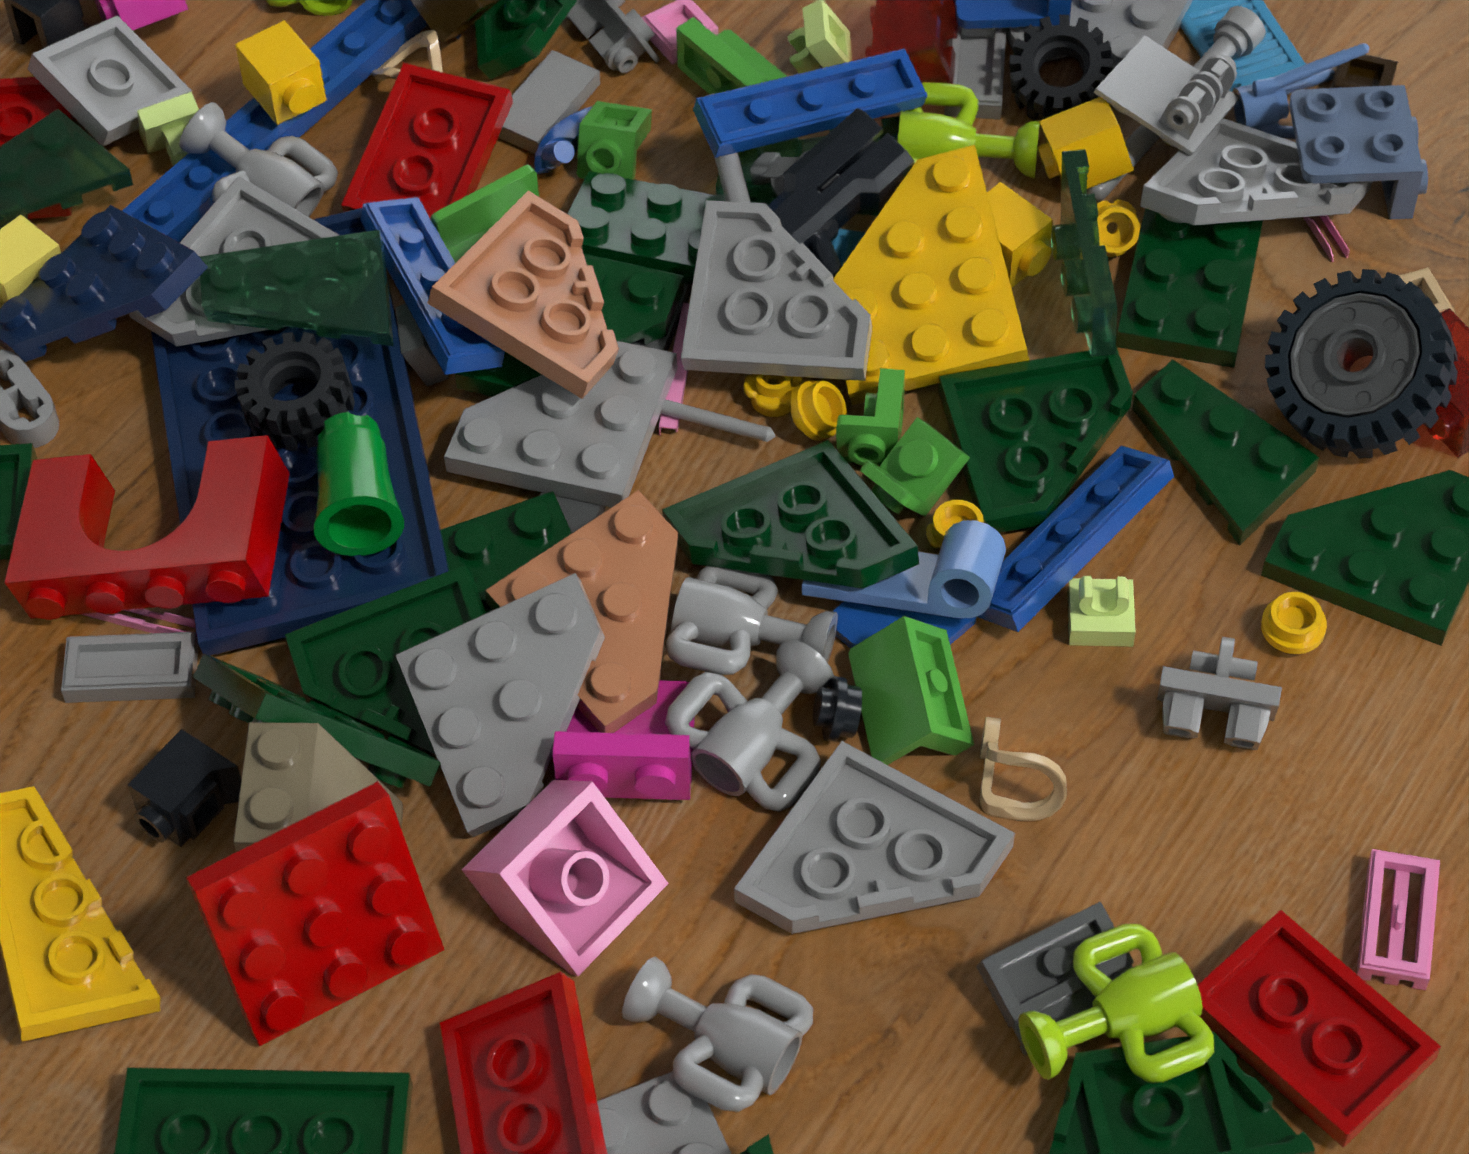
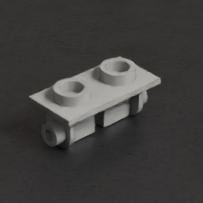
M577 0L566 17L576 25L587 39L604 26L589 42L603 57L610 69L619 70L622 73L631 71L637 65L638 57L645 51L655 63L660 60L647 42L655 34L634 9L626 15L620 10L619 7L626 2L625 0Z

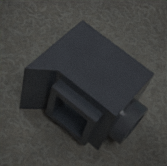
M3 0L14 40L22 46L38 34L42 49L92 27L82 20L84 16L80 0Z
M181 729L128 784L136 809L134 814L136 823L154 840L163 843L168 838L182 847L189 838L194 840L225 808V804L239 802L242 782L239 768L236 764Z

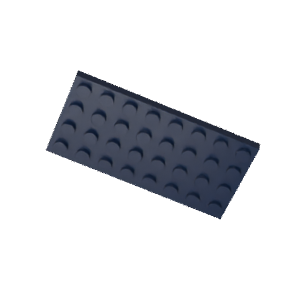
M362 208L313 219L377 257L380 261L383 272L346 315L183 346H175L151 331L180 525L187 518L196 502L208 441L255 437L250 426L248 427L235 391V380H239L236 372L239 364L249 365L246 354L252 348L260 354L265 352L262 341L272 337L275 345L284 343L282 334L293 332L296 342H301L303 332L314 334L317 343L324 337L331 341L333 350L339 349L354 390V410L347 411L358 416L369 415L377 422L381 438L386 446L388 469L394 494L404 518V529L399 539L390 547L380 552L365 556H345L324 548L314 534L318 502L317 446L308 448L305 440H299L297 451L286 450L282 439L276 450L290 475L269 596L242 599L235 603L207 602L192 604L198 644L202 653L209 656L285 638L287 633L449 571L405 358L401 354L398 324L386 267L360 220ZM313 382L290 384L281 389L273 399L280 401L299 399L310 393L317 384Z

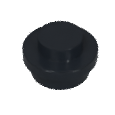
M838 676L832 678L828 688L819 687L813 707V725L822 727L824 741L837 742L839 737L853 738L855 736L862 709L861 687L848 685L845 677Z

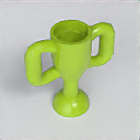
M933 82L922 83L928 95L923 105L960 107L961 110L956 118L943 114L924 113L921 107L901 111L898 143L907 150L914 163L918 159L975 145L978 157L1013 159L1016 168L1021 173L1035 178L1039 121L1028 122L1019 128L1015 136L976 134V128L973 127V123L978 112V99L972 89L961 84Z
M1141 924L1119 925L1085 939L1074 950L1073 969L1081 982L1096 997L1092 1008L1057 1022L1049 1015L1032 1010L1023 1012L1018 1017L1020 1035L1025 1050L1037 1072L1047 1080L1058 1075L1067 1060L1068 1048L1102 1034L1110 1038H1120L1128 1066L1135 1075L1146 1082H1165L1203 1066L1214 1053V1036L1210 1028L1200 1017L1202 1014L1201 995L1190 968L1183 958L1175 952L1162 955L1161 947L1155 935ZM1135 949L1140 950L1142 964L1128 969L1114 980H1111L1096 968V965ZM1175 1027L1184 1031L1191 1038L1151 1056L1146 1055L1144 1050L1143 1037L1158 1035Z

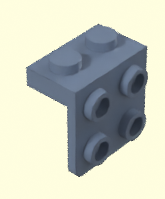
M1405 85L1299 89L1292 92L1289 109L1304 180L1315 184L1381 181L1389 220L1412 219L1418 195L1425 194L1427 191L1428 169L1425 159L1420 157L1418 123L1416 117L1411 116Z

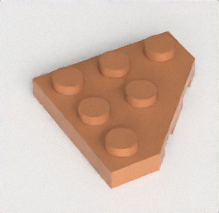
M527 191L432 286L429 305L581 399L587 395L613 366L619 350L614 331L607 330L601 311L604 300L593 266H587L581 248L584 237L578 220L530 191Z
M639 490L486 590V603L492 610H495L574 573L577 574L605 636L596 661H591L578 693L580 700L577 704L578 709L599 733L616 732L655 705L658 697L661 662L678 545V532Z

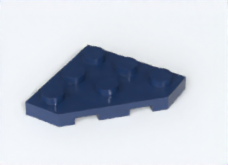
M110 205L104 212L92 216L84 224L81 234L62 253L51 257L42 266L39 276L20 295L9 299L0 308V346L7 351L14 352L24 362L44 356L47 349L45 344L66 336L76 344L112 331L117 323L115 318L138 310L144 318L166 311L208 266L194 250Z

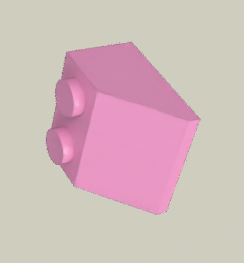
M552 780L462 869L463 873L503 923L573 976H579L669 884L592 781Z

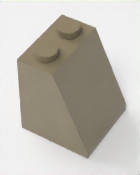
M249 722L234 835L236 852L379 780L318 723ZM379 781L390 796L402 829L403 803Z

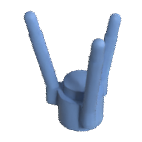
M1362 43L1280 75L1253 81V84L1234 88L1233 93L1240 97L1233 106L1237 123L1281 138L1295 139L1293 126L1279 125V119L1287 118L1289 114L1287 94L1332 80L1335 71L1331 68L1367 54L1369 46Z

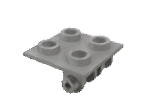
M1144 36L1094 91L1096 95L1109 102L1117 111L1130 116L1159 135L1164 142L1177 147L1190 157L1240 98L1229 91L1237 77L1236 64L1231 57L1227 55H1214L1204 63L1199 71L1147 36Z

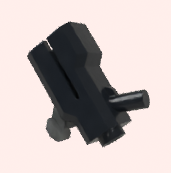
M856 108L813 148L803 153L800 157H781L778 152H765L755 160L750 168L751 183L753 185L763 186L764 184H771L772 191L777 198L768 207L780 218L783 228L799 245L803 243L830 271L833 278L842 267L832 244V241L838 235L839 229L860 210H880L883 208L914 165V160L907 150L890 134L887 133L877 143L874 141L883 133V128L865 111Z

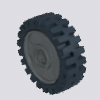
M1362 269L1361 278H1356L1351 271L1337 273V284L1331 286L1326 278L1314 283L1317 294L1309 298L1302 291L1293 299L1297 310L1292 314L1284 309L1277 322L1282 330L1280 333L1272 331L1267 343L1272 354L1265 355V369L1270 376L1266 380L1269 390L1275 399L1274 401L1286 420L1313 446L1322 451L1328 448L1334 455L1347 458L1349 451L1353 452L1359 459L1372 458L1373 449L1377 448L1384 455L1398 451L1396 441L1404 438L1408 445L1419 439L1420 435L1416 429L1422 424L1431 429L1439 419L1435 411L1438 406L1447 408L1452 397L1448 386L1456 385L1458 374L1454 362L1458 361L1456 347L1441 313L1430 298L1426 297L1422 290L1409 281L1406 284L1399 275L1387 272L1385 277L1382 278L1376 270ZM1365 356H1373L1372 361L1366 368L1357 372H1349L1356 360Z

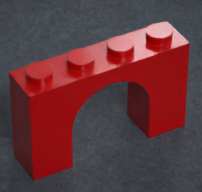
M268 435L208 441L198 496L187 518L172 533L151 545L134 550L117 551L104 548L115 489L91 454L33 460L4 583L31 619L41 618L46 620L58 619L67 615L89 613L115 614L121 610L153 607L172 609L186 604L207 602L235 603L242 599L268 597L290 472Z

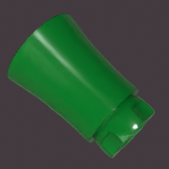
M350 412L335 414L324 421L325 428L318 435L319 444L316 449L318 502L314 534L318 542L331 552L345 556L374 554L394 544L404 529V518L394 494L388 469L386 446L381 438L377 422L369 415L358 416Z

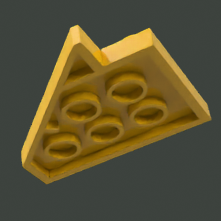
M975 145L918 159L833 278L834 282L851 300L856 299L871 315L872 321L866 380H845L852 405L865 402L866 392H878L880 368L905 370V391L937 384L941 375L1029 360Z

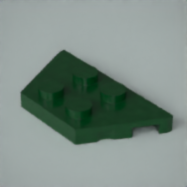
M1212 1032L1214 1036V1053L1204 1065L1165 1082H1146L1135 1075L1126 1062L1122 1046L1076 1053L1049 1154H1314L1315 1149L1312 1140L1304 1131L1297 1135L1272 1107L1274 1098L1255 1077L1247 1075L1240 1069L1235 1054L1215 1032ZM1184 1036L1145 1042L1144 1050L1146 1055L1151 1056L1191 1038Z

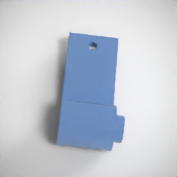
M976 520L961 521L953 524L946 531L939 555L918 552L919 565L863 589L804 580L802 583V595L954 618H973L982 615L990 606L1006 552L1005 541L996 529L986 523Z

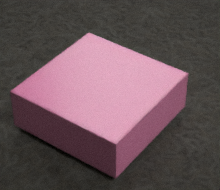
M676 0L641 17L655 34L649 40L672 64L677 62L676 27L694 17L712 33L718 34L716 24L693 0Z

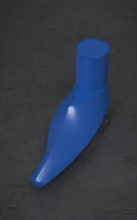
M593 106L577 111L562 119L544 136L535 154V171L537 174L549 172L573 159L574 152L578 149L579 124Z

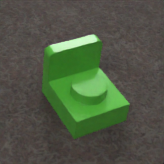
M597 101L579 124L577 176L585 179L588 172L592 171L602 174L613 173L623 178L635 179L637 149L651 131L652 109Z
M880 368L878 392H866L864 416L839 415L837 417V451L847 462L863 466L869 460L876 465H881L901 439L904 416L905 370Z
M917 417L880 466L867 460L860 471L875 482L871 491L886 507L897 514H900L904 507H907L925 517L971 457L927 422Z

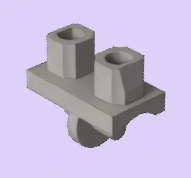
M1222 636L1218 655L1193 650L1190 670L1213 673L1215 675L1163 666L1157 700L1163 701V733L1184 738H1198L1204 708L1229 713L1224 743L1234 747L1258 750L1269 720L1274 721L1279 708L1282 687L1229 678L1230 676L1255 681L1258 662L1234 658L1235 639Z

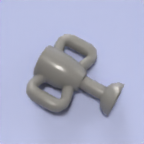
M210 102L195 113L183 130L180 137V148L191 154H203L212 150L236 168V173L225 176L214 184L212 192L214 202L218 200L239 175L310 217L318 206L324 192L335 185L338 171L333 162L305 140L295 136L280 137L270 145L267 151L255 148L249 150L225 132L226 119L222 108L217 103Z
M706 566L699 571L696 578L687 577L682 583L676 600L671 633L666 641L669 658L680 666L721 675H733L744 668L750 658L751 647L759 645L761 640L779 645L786 639L797 640L815 649L829 662L836 636L838 614L834 611H825L812 617L808 624L767 615V609L775 601L778 593L774 579L770 575Z
M786 639L778 648L776 667L780 676L762 698H754L747 701L733 683L723 675L704 672L694 677L668 707L665 720L671 735H690V748L694 749L691 752L693 766L711 786L731 796H740L747 790L749 795L760 806L777 812L793 806L818 774L821 759L815 746L806 739L782 728V714L800 692L803 694L817 693L819 687L828 688L834 677L832 668L823 656L807 644L792 639ZM713 695L719 696L728 713L720 718L709 731H702L689 726V723ZM775 749L794 754L797 758L776 786L771 789L763 779L761 771L769 763Z
M656 957L650 958L639 970L628 990L622 1008V1017L630 1022L638 1023L651 1020L659 1013L695 1032V1040L683 1048L673 1061V1078L681 1088L721 1110L739 1112L753 1105L761 1091L768 1095L774 1094L782 1085L795 1062L802 1043V1036L808 1032L813 1024V1007L804 996L766 976L750 974L734 982L727 993L724 1003H712L706 1007L671 989L672 977L665 963ZM746 1000H751L788 1020L782 1022L758 1009L746 1007ZM710 1058L728 1074L741 1080V1085L733 1084L697 1064Z

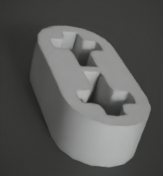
M0 350V377L5 381L9 380L11 387L6 390L0 386V430L12 444L33 443L34 448L46 445L59 431L60 421L53 400L18 355L11 351ZM25 408L36 420L29 422L24 417L19 418L17 411Z

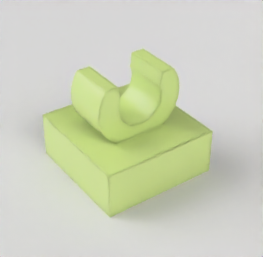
M817 0L803 7L804 27L796 29L788 36V42L798 52L790 57V63L797 71L804 73L817 70L820 66L825 68L853 61L850 31L824 0Z
M192 92L137 110L139 134L147 153L150 154L166 148L173 166L188 154L180 148L179 143L184 128L199 110Z
M1092 576L1072 578L1068 583L1067 591L1069 645L1133 647L1136 633L1133 579H1127L1122 576H1117V579H1092Z

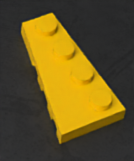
M35 786L0 793V951L21 1041L24 1042L159 1012L160 996L150 979H145L134 961L131 947L121 930L116 931L102 907L100 895L90 878L85 879L73 858L72 848Z

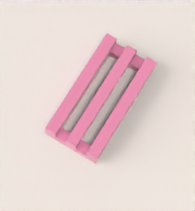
M1376 849L1371 850L1367 868L1357 975L1363 980L1370 981L1372 975L1384 976L1385 984L1398 986L1400 979L1412 981L1413 989L1426 991L1430 980L1440 860ZM1384 868L1395 870L1386 958L1376 956ZM1410 872L1422 874L1414 962L1402 961Z

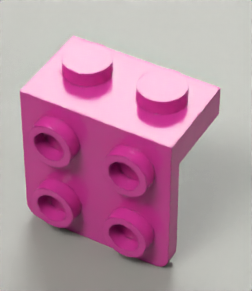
M660 680L657 703L614 733H599L576 707L567 731H555L553 761L555 779L592 781L604 798L690 800L692 778L691 752L693 751L690 748V735H671L665 724L668 707L689 682ZM695 717L689 723V726L693 728L695 727Z

